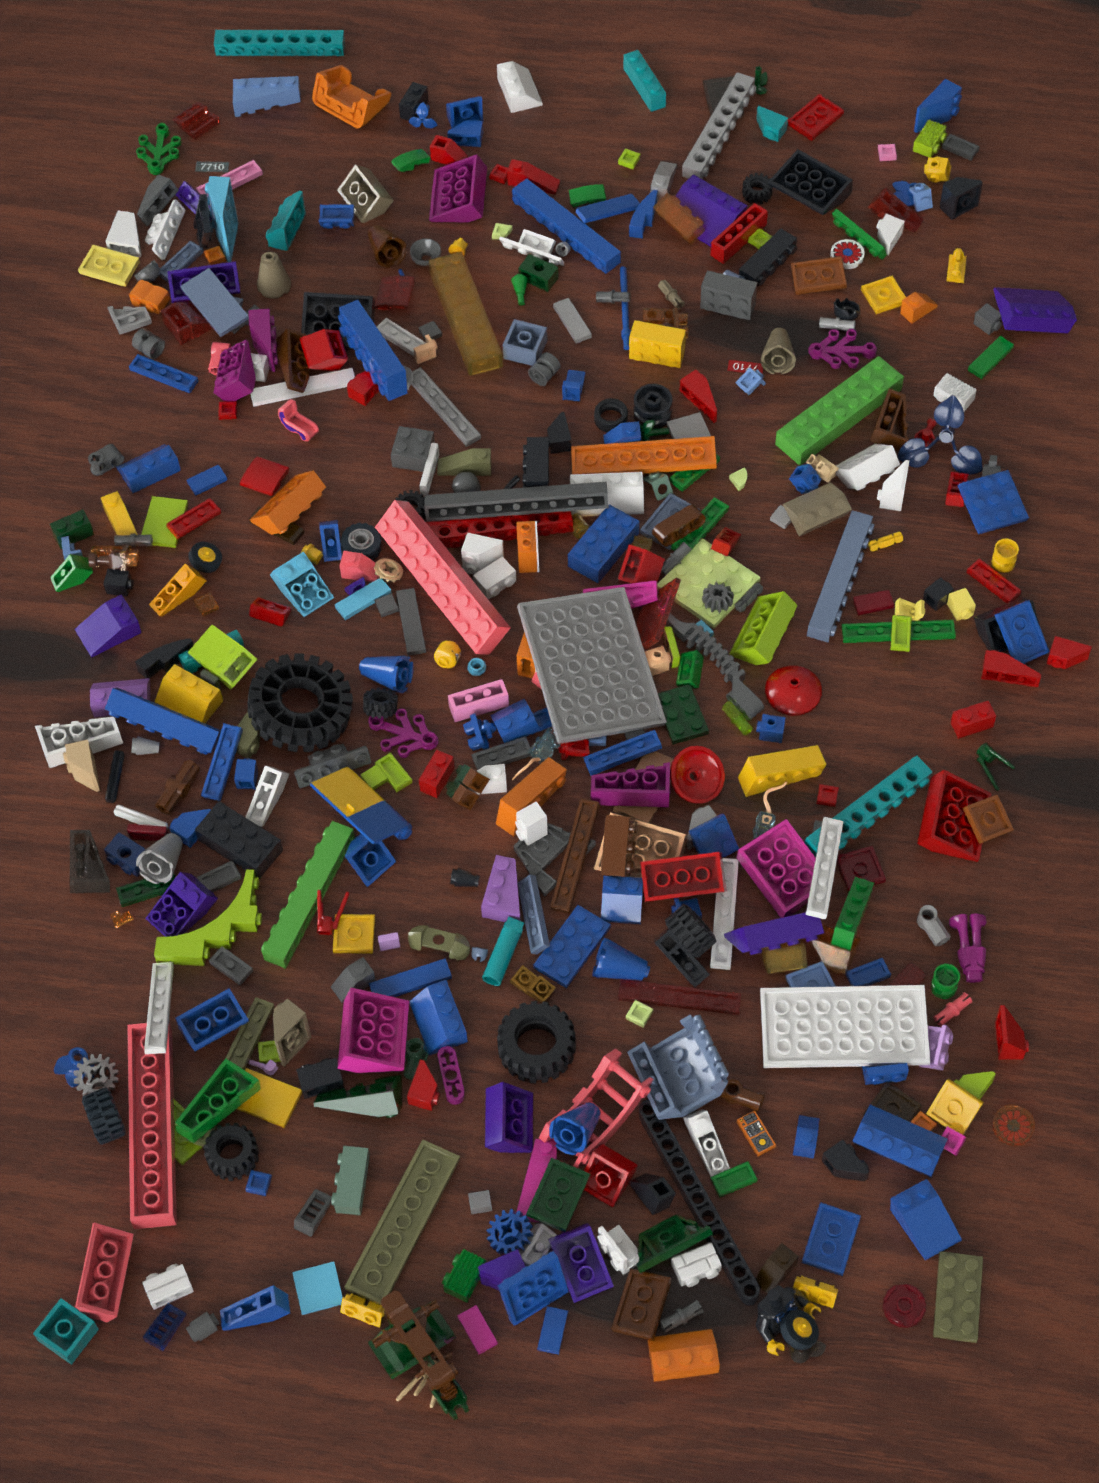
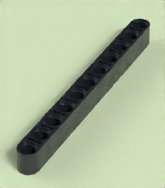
M648 1099L642 1101L639 1105V1119L698 1225L703 1228L707 1225L711 1228L713 1235L706 1239L708 1243L711 1242L713 1244L722 1268L739 1299L745 1305H754L758 1301L760 1287L668 1123L665 1119L659 1120ZM648 1109L653 1111V1113L646 1115L643 1111ZM660 1127L663 1131L655 1132L653 1128ZM669 1144L673 1148L671 1150H666L663 1148V1146ZM675 1162H680L683 1164V1166L680 1168H676L672 1164ZM684 1180H690L693 1182V1184L690 1186H686L682 1182ZM701 1198L703 1202L696 1204L693 1202V1199ZM711 1216L714 1220L706 1222L703 1220V1217ZM715 1234H721L724 1238L722 1240H716L713 1238V1236ZM726 1252H730L734 1255V1257L731 1259H727L723 1256V1254ZM742 1271L745 1275L743 1277H736L734 1272ZM751 1289L755 1292V1295L747 1296L744 1291Z

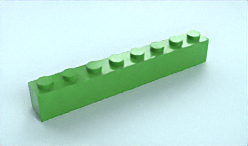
M334 821L331 822L329 827L325 828L323 839L315 846V854L312 859L307 861L304 874L299 876L295 891L290 893L286 908L283 907L279 914L280 919L278 923L272 926L270 938L262 945L261 952L265 961L286 969L317 911V890H321V897L323 899L345 858L350 842L355 838L353 828Z

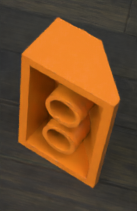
M712 1329L656 1336L653 1341L647 1340L654 1382L719 1373L720 1364Z

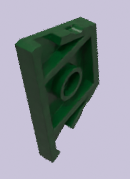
M676 1214L640 1233L637 1251L639 1262L636 1264L639 1272L642 1273L713 1235L711 1228L707 1225L704 1228L700 1227L696 1221L687 1220Z

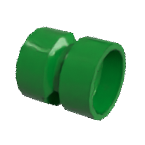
M951 964L939 965L935 969L931 981L932 993L939 999H950L953 997L960 981L959 970Z

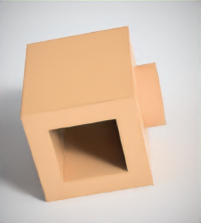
M663 646L645 651L652 676L669 671L672 660L669 652H666Z

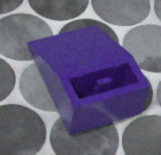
M180 872L145 919L165 937L182 935L207 914L218 897L192 874Z

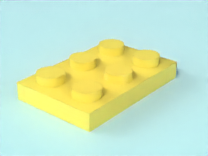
M92 245L78 270L79 274L126 287L140 260L139 257Z

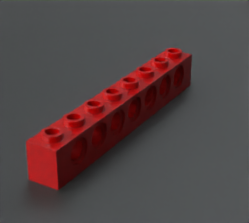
M571 511L426 522L446 548L463 546L467 533L503 541L517 539L516 522L537 521L538 536H548L557 533L564 534L573 531Z

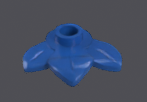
M906 181L892 183L896 192L890 197V200L895 203H904L906 207L914 205L913 194L909 191V188L917 183L909 184Z
M80 1047L71 1049L68 1055L62 1056L57 1060L54 1073L65 1074L66 1081L71 1087L78 1086L79 1084H74V1079L77 1078L74 1075V1071L79 1070L77 1063L84 1064V1057L89 1060L87 1052ZM76 1055L80 1056V1057H81V1060H80V1061H76V1060L74 1059V1056H76Z

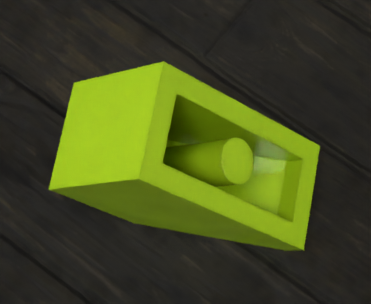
M990 1071L963 1075L959 1081L956 1079L954 1083L978 1099H981L994 1081L996 1073Z

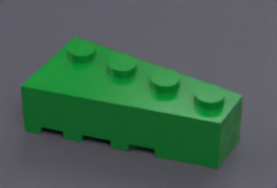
M225 1058L176 1120L175 1127L177 1133L192 1143L196 1142L261 1090L259 1079Z

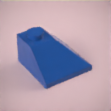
M361 833L350 842L345 854L346 859L367 887L396 862L382 841L372 844Z

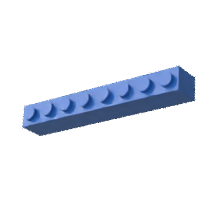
M526 178L512 189V200L516 205L522 207L527 214L536 218L540 224L542 223L550 232L555 233L562 241L567 242L574 251L579 252L587 261L589 260L598 270L607 274L621 263V251Z

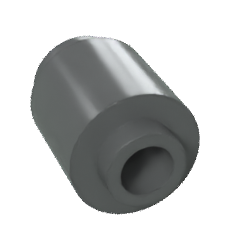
M205 1312L191 1321L186 1330L194 1343L198 1340L201 1342L218 1331L217 1325L220 1323L214 1313L209 1315L208 1312Z

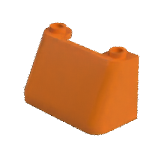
M342 65L318 72L312 94L314 104L355 128L365 126L390 101L391 92L386 89H379L376 91L375 96H372L352 85V74L348 68Z

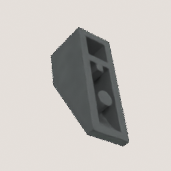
M157 175L146 190L137 215L147 227L153 221L154 216L159 214L179 191L170 178Z

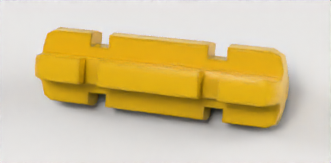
M899 531L893 533V535L889 534L877 538V541L875 539L871 540L868 543L870 551H876L878 548L882 549L894 545V542L896 544L903 541V535Z

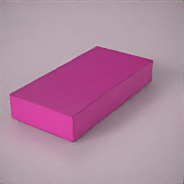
M477 1305L458 1315V1319L478 1355L498 1344Z

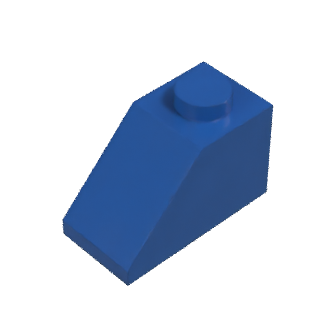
M465 120L448 131V138L452 139L458 146L481 147L483 121Z
M639 422L620 423L604 434V444L641 441Z
M338 520L320 522L324 562L341 560L342 551Z
M205 809L182 813L171 822V833L178 835L182 839L183 844L191 848L198 840L195 828L211 810Z
M799 1115L793 1151L794 1156L814 1159L819 1118Z

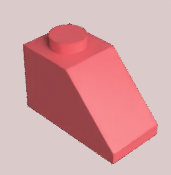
M343 551L340 562L341 578L359 580L364 577L365 582H373L379 578V575H375L374 561L362 553Z

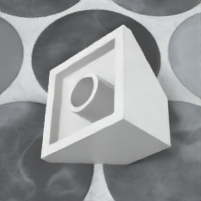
M905 460L883 483L882 490H878L877 500L880 501L879 508L901 511L909 466L908 460Z

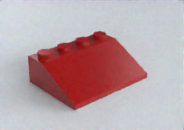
M942 770L932 776L917 844L935 853L978 862L982 843L979 844L963 808L991 797L992 793L946 770Z

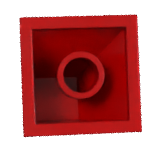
M1000 1005L995 1020L998 1060H1021L1024 1058L1025 1053L1029 1051V1042L1025 1040L1024 1031L1006 1006Z

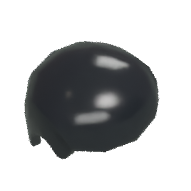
M837 298L834 301V314L841 320L852 321L859 316L860 306L848 298L844 301H840Z

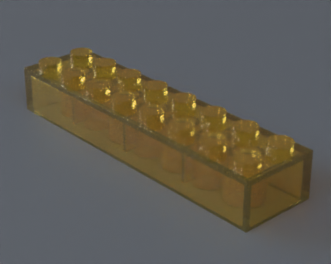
M462 251L430 259V275L469 376L503 367L501 349Z

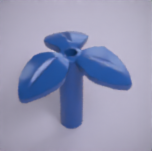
M424 102L418 106L416 111L419 118L412 117L409 120V123L414 127H420L421 122L425 128L437 126V122L434 119L427 118L430 106Z

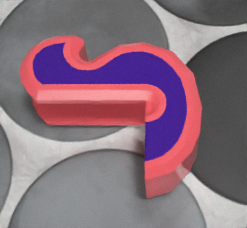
M290 399L278 409L280 421L286 429L292 433L299 434L301 440L308 442L319 432V427L314 421L300 414L297 411L296 401Z

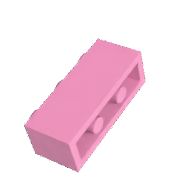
M502 679L448 695L449 708L454 722L468 719L474 713L478 716L509 706L508 692Z

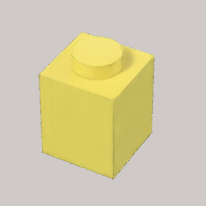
M966 588L949 593L947 605L956 621L966 620L974 615L976 604Z

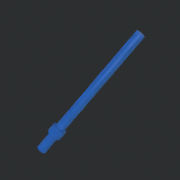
M623 266L620 267L621 292H628L627 268ZM621 302L623 326L621 338L624 350H629V336L631 333L629 327L628 302Z

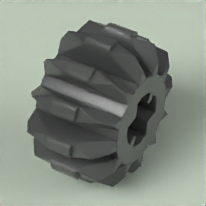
M717 581L714 585L709 583L707 588H704L702 601L705 603L706 609L711 608V612L718 610L720 614L721 610L727 611L728 607L732 606L734 593L731 591L730 586L725 587L724 582L721 585Z

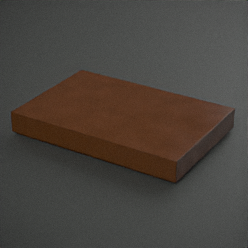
M630 1268L611 1327L612 1331L653 1341L672 1282L671 1277L649 1272L640 1273L639 1270Z

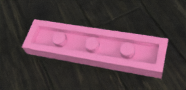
M252 160L219 177H230L233 190L263 174L261 168ZM205 184L196 188L199 194H206Z

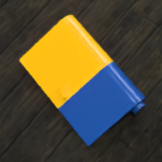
M349 767L338 770L310 784L321 797L372 844L378 843L392 835L402 840L407 839L412 834V825Z

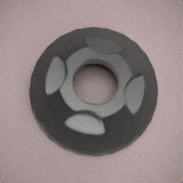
M420 239L412 244L410 255L416 264L429 266L439 260L441 247L435 240ZM426 255L431 257L427 261L421 259L423 256Z

